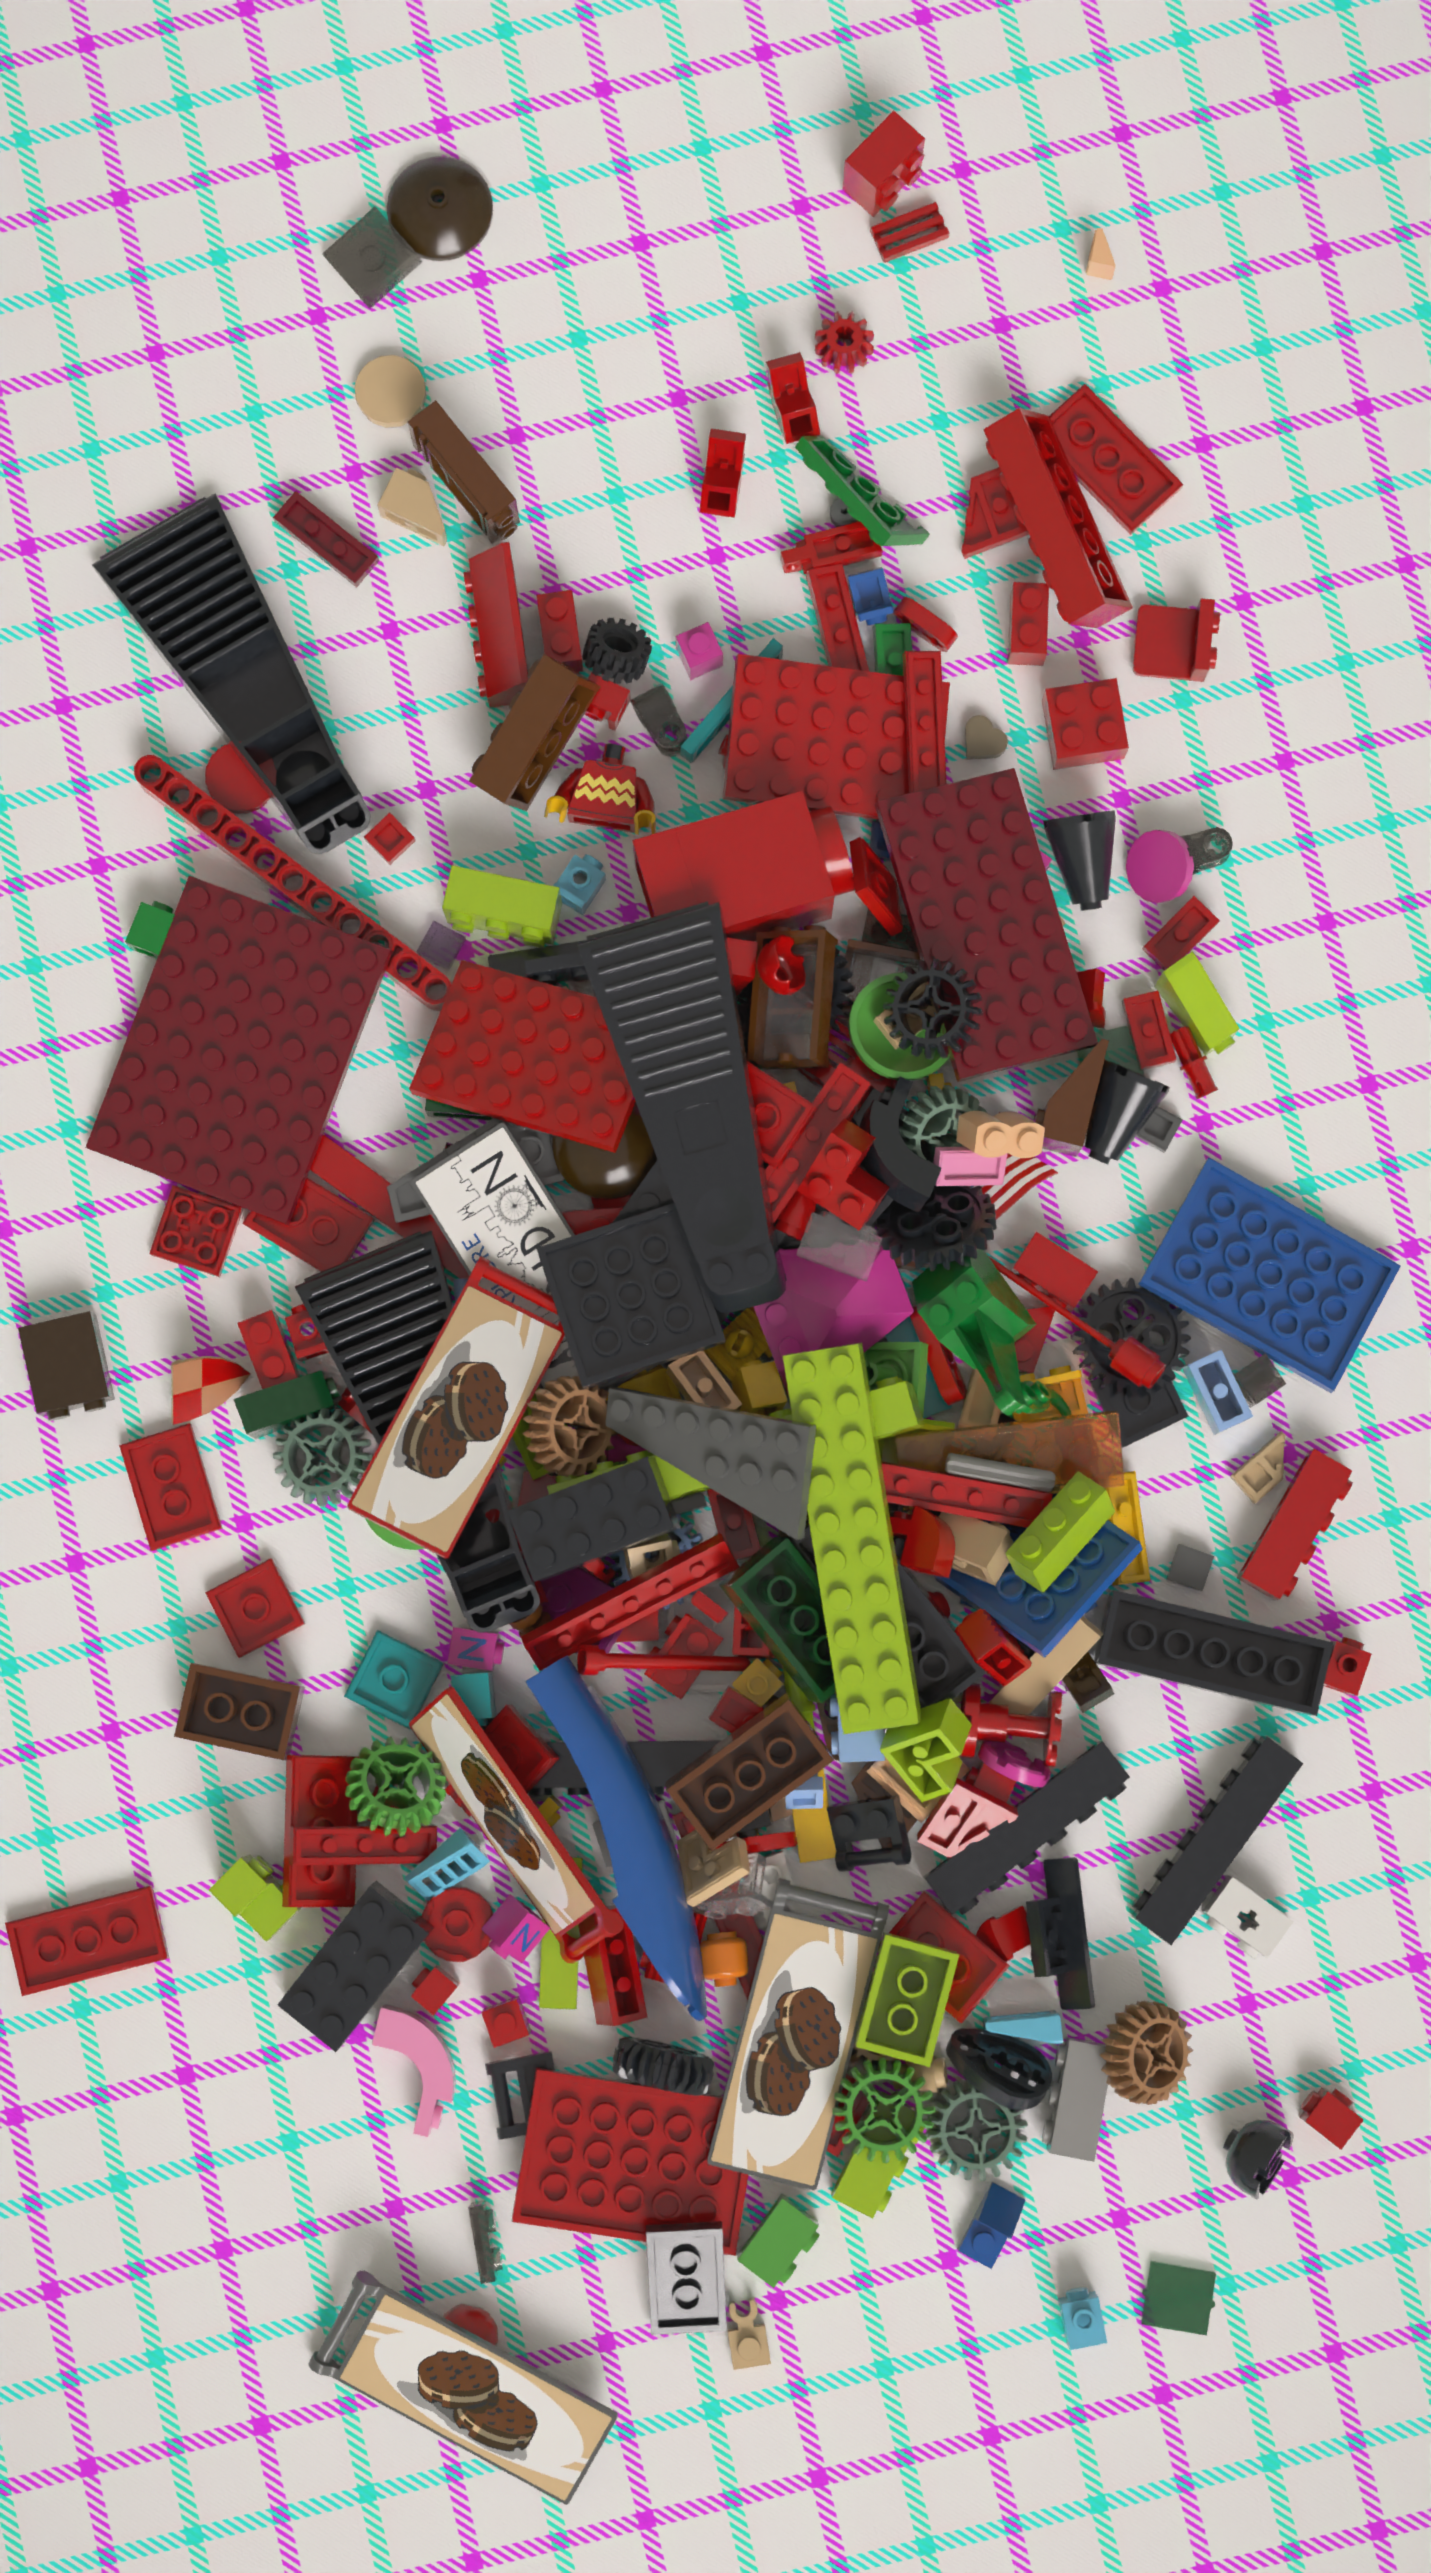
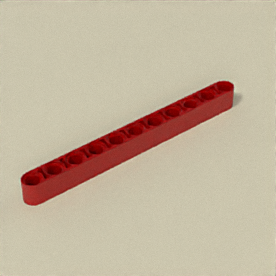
M146 755L136 762L134 766L135 779L148 795L312 920L342 931V926L347 920L356 919L361 922L360 928L357 932L350 935L372 943L377 941L389 943V949L393 952L384 975L426 1007L434 1011H441L449 989L450 992L452 991L451 982L446 975L161 758L155 755ZM156 768L161 770V775L156 781L147 782L144 780L146 772L150 769ZM177 791H189V797L184 803L176 804L172 802L173 796ZM214 811L218 813V818L213 824L203 825L200 823L202 816L206 812ZM236 833L246 835V840L241 846L232 847L229 845V839L232 835ZM271 854L275 856V861L269 868L261 869L257 867V861L262 855ZM292 876L303 878V884L297 890L285 888L287 880ZM326 897L332 900V905L327 911L317 912L314 910V904L319 898ZM413 962L418 966L416 974L409 978L400 976V967L404 963ZM442 984L447 988L442 998L435 1000L427 996L428 990L432 985Z

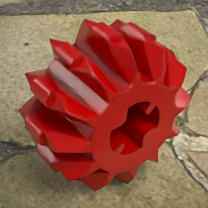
M838 311L834 313V322L824 318L821 324L823 330L815 332V340L818 342L815 345V354L823 355L821 360L823 367L834 363V372L836 374L841 371V366H846L847 371L852 374L855 370V363L864 367L867 364L866 356L872 355L874 352V346L870 343L874 340L873 331L865 330L867 327L865 318L854 322L855 314L853 311L848 314L847 319H842V315ZM842 339L844 345L840 346L838 340ZM845 339L851 342L849 346H846Z

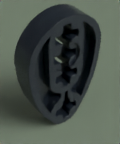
M960 2028L953 2032L946 2046L947 2057L957 2071L982 2094L1004 2107L1014 2110L1031 2109L1041 2103L1051 2085L1052 2070L1045 2056L1032 2045L1012 2036L992 2033L984 2029ZM965 2045L968 2047V2050L965 2051L960 2047ZM995 2062L1002 2065L1001 2069L994 2066ZM1012 2071L1019 2074L1017 2079L1011 2076ZM1029 2080L1036 2083L1035 2087L1028 2084Z

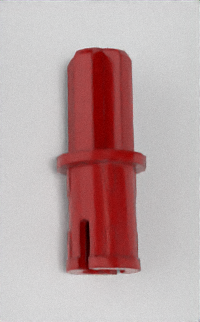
M1185 1026L1170 1033L1173 1046L1183 1065L1179 1068L1181 1071L1185 1070L1196 1094V1099L1219 1090L1204 1061L1207 1059V1056L1202 1057L1190 1028Z

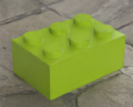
M451 865L442 909L447 923L452 924V929L465 933H473L474 929L488 931L487 935L498 940H509V936L522 938L524 944L539 948L544 947L545 943L554 945L562 908V898L559 887Z
M883 1932L854 2042L855 2046L930 2067L959 1954L952 1950Z

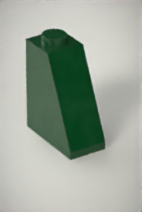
M320 1370L233 1400L246 1434L254 1439H258L281 1430L284 1425H294L293 1421L295 1419L306 1420V1415H318L321 1409L327 1408L330 1411L338 1408L335 1398L341 1395L334 1377L327 1378L326 1374Z

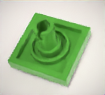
M923 1342L875 1343L864 1352L869 1390L878 1389L876 1382L898 1376V1379L902 1378L903 1381L913 1384L921 1414L924 1417L928 1344Z

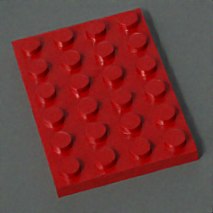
M737 654L734 668L723 799L758 804L803 791L809 811L831 806L835 814L878 819L875 809L877 801L909 793L904 676ZM942 681L944 734L946 736L950 682Z
M461 960L451 984L452 991L447 994L409 1087L412 1095L616 1153L636 1101L597 998Z
M536 2068L511 2221L646 2242V2225L722 2221L723 2254L736 2256L749 2175L712 2166L707 2163L723 2096L678 2094L640 2085L639 2083Z

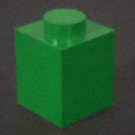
M153 901L152 906L141 902L125 940L131 950L157 959L175 914H172L174 909L157 901Z

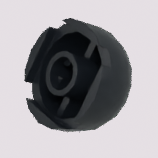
M1256 2120L1247 2123L1240 2131L1233 2129L1223 2145V2149L1228 2151L1225 2164L1232 2182L1246 2194L1256 2200L1259 2199V2193L1263 2195L1280 2171L1284 2160L1281 2159L1283 2154L1281 2150L1282 2147L1290 2150L1294 2138L1293 2132L1269 2120Z

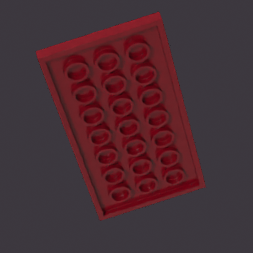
M1015 768L877 801L875 809L920 959L927 963L929 970L933 959L941 961L942 969L948 961L954 963V973L963 968L968 972L965 981L973 979L977 983L975 989L969 994L980 993L982 995V1000L973 1004V1007L983 1009V1015L972 1017L973 1021L980 1024L979 1030H974L969 1027L966 1032L972 1036V1042L968 1043L960 1038L958 1042L961 1045L962 1051L959 1053L955 1052L950 1045L948 1046L957 1082L1095 1047L1098 1044ZM941 980L944 1000L954 1005H960V998L954 986L949 982ZM934 1003L937 1014L939 1013L940 1009L946 1010L945 1008ZM949 1018L942 1024L941 1030L943 1035L953 1028L958 1018Z

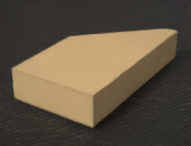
M1282 1431L1229 1476L1253 1504H1256L1283 1480L1286 1435Z

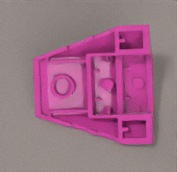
M882 1243L841 1245L837 1247L816 1246L798 1249L779 1248L787 1281H785L786 1290L780 1298L754 1306L788 1397L789 1392L783 1361L784 1355L862 1343L863 1352H866L914 1312L895 1260L890 1258L889 1250H883Z

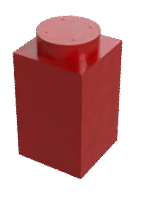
M803 791L632 840L635 868L650 918L707 901L709 905L720 902L726 937L756 941V932L769 931L770 927L783 926L795 930L832 919L834 897L855 890L846 845L832 807L828 806L809 812Z

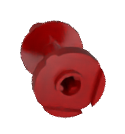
M973 1683L963 1691L960 1710L972 1725L960 1756L973 1758L977 1740L1005 1743L1006 1735L1043 1739V1765L1056 1766L1057 1745L1053 1744V1741L1060 1742L1062 1719L1055 1717V1714L1061 1713L1062 1692L1051 1691L1049 1693L1046 1717L1008 1713V1705L980 1703L981 1686L979 1683Z

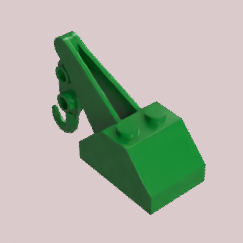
M977 1249L976 1259L966 1255L963 1266L956 1261L950 1262L949 1270H946L942 1263L937 1264L934 1271H931L928 1267L912 1281L917 1311L940 1343L974 1370L978 1369L988 1386L995 1404L1004 1414L1010 1416L1014 1412L1018 1414L1022 1412L1026 1414L1040 1413L1049 1408L1051 1404L1062 1415L1065 1426L1072 1423L1071 1410L1055 1390L1047 1388L1040 1381L1035 1383L1032 1381H1020L1014 1343L1037 1324L984 1250Z

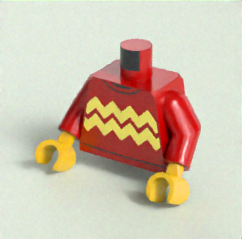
M605 744L602 762L586 760L583 768L574 769L558 787L555 795L548 798L544 817L547 818L551 812H557L560 814V823L565 821L567 813L569 823L632 832L635 835H639L640 828L649 827L651 828V834L656 833L654 799L646 781L637 776L636 768L623 765L626 748L621 745Z

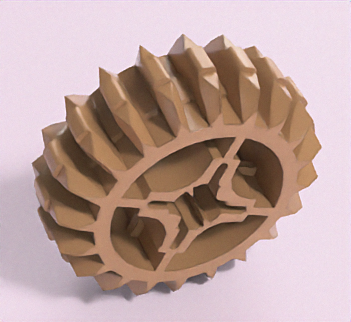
M560 1376L556 1381L550 1380L545 1382V1389L534 1391L537 1402L531 1401L527 1403L532 1410L531 1416L528 1415L522 1418L529 1423V1429L522 1434L531 1438V1442L526 1449L530 1450V1452H536L534 1461L538 1464H544L543 1469L548 1472L566 1477L569 1475H585L586 1471L592 1472V1470L597 1469V1463L607 1461L604 1451L614 1449L610 1438L619 1434L605 1425L608 1404L606 1400L607 1391L598 1389V1385L583 1390L579 1376ZM564 1423H570V1425L577 1426L578 1428L572 1429V1427L564 1426Z
M1144 2000L1141 2002L1137 2001L1136 2004L1125 2005L1124 2012L1115 2013L1116 2023L1106 2025L1110 2032L1109 2036L1101 2039L1106 2044L1105 2051L1099 2054V2056L1106 2060L1101 2069L1106 2075H1109L1106 2083L1115 2088L1114 2093L1122 2098L1129 2099V2102L1152 2105L1157 2104L1158 2101L1168 2100L1169 2093L1179 2092L1177 2082L1187 2080L1184 2075L1185 2068L1192 2066L1187 2061L1188 2054L1194 2051L1187 2045V2042L1192 2037L1190 2033L1185 2031L1187 2022L1179 2018V2012L1168 2008L1163 2003L1155 2001L1152 2003Z

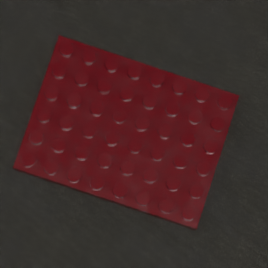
M189 876L85 1148L289 1225L393 951Z

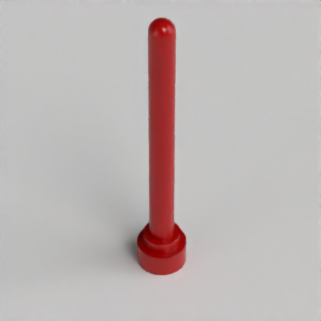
M581 1645L577 1653V1669L580 1675H597L599 1672H604L606 1668L744 1672L751 1664L747 1657L606 1653L598 1645Z

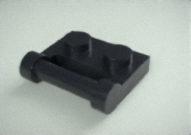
M899 1795L836 1803L827 1807L836 1848L835 1864L838 1871H853L855 1867L890 1862H894L895 1865H905L911 1862V1848ZM886 1837H891L892 1847L853 1851L852 1842Z
M551 2051L485 2063L486 2074L491 2075L499 2120V2127L496 2128L498 2139L525 2135L536 2068L555 2070ZM517 2070L526 2122L514 2123L506 2072Z

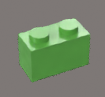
M781 2194L738 2252L737 2261L772 2288L779 2281L785 2284L797 2268V2264L793 2261L800 2251L803 2250L807 2253L819 2238L820 2234L816 2232V2229L819 2227L818 2221L785 2195Z

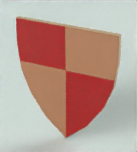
M201 1356L174 1361L171 1363L172 1425L198 1418L219 1407L239 1390L251 1373L237 1362L222 1357Z

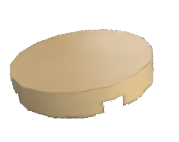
M396 355L380 356L368 362L359 372L355 383L356 402L362 413L372 423L386 428L401 427L422 411L426 400L425 380L418 367L408 359Z

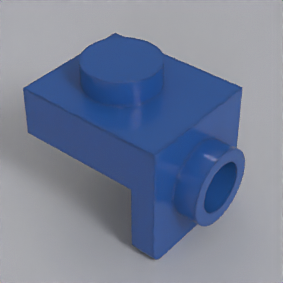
M879 567L847 575L857 619L859 621L866 620L867 625L887 621V615L894 613V609L890 601L883 568Z

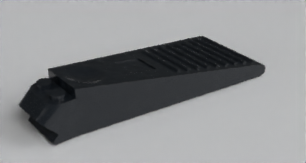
M214 493L207 498L199 499L99 557L100 560L92 564L95 572L224 740L231 746L305 846L315 854H323L364 831L370 823V811L363 800V796L341 762L216 494ZM271 758L276 768L275 786L258 766Z
M708 901L586 936V941L577 943L578 951L716 1310L722 1313H732L780 1298L786 1290L785 1281H787L776 1241L720 902L710 905Z
M432 1230L423 1234L417 1232L307 1277L304 1279V1283L295 1286L378 1446L454 1307ZM499 1463L450 1556L445 1559L436 1554L450 1580L463 1616L466 1617L472 1630L480 1633L493 1631L529 1616L536 1611L540 1603L535 1583L531 1577L508 1514V1510H511L512 1506ZM491 1509H498L500 1512L499 1519L495 1523H491L485 1516V1513Z

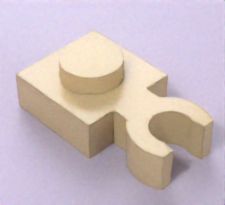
M749 2298L750 2311L745 2315H741L736 2311L735 2301H730L729 2303L730 2317L738 2325V2328L728 2329L734 2370L771 2364L765 2323L754 2325L753 2322L758 2311L757 2302L754 2298Z

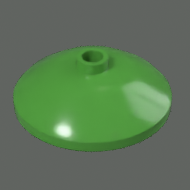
M892 973L873 980L858 994L849 1014L848 1030L850 1040L858 1057L877 1074L892 1080H898L900 1076L909 1081L922 1079L940 1069L948 1058L940 1057L937 1048L933 1060L925 1058L924 1050L919 1057L911 1055L912 1045L906 1050L900 1047L895 1050L873 1022L875 1017L885 1011L883 1009L884 1003L894 1002V998L886 994L887 989H893L897 992L900 985L894 982V977L899 976L904 980L908 978L906 973ZM923 1029L916 1036L925 1038L926 1030ZM941 1030V1033H938V1034H937V1037H940V1036L943 1035L942 1030Z

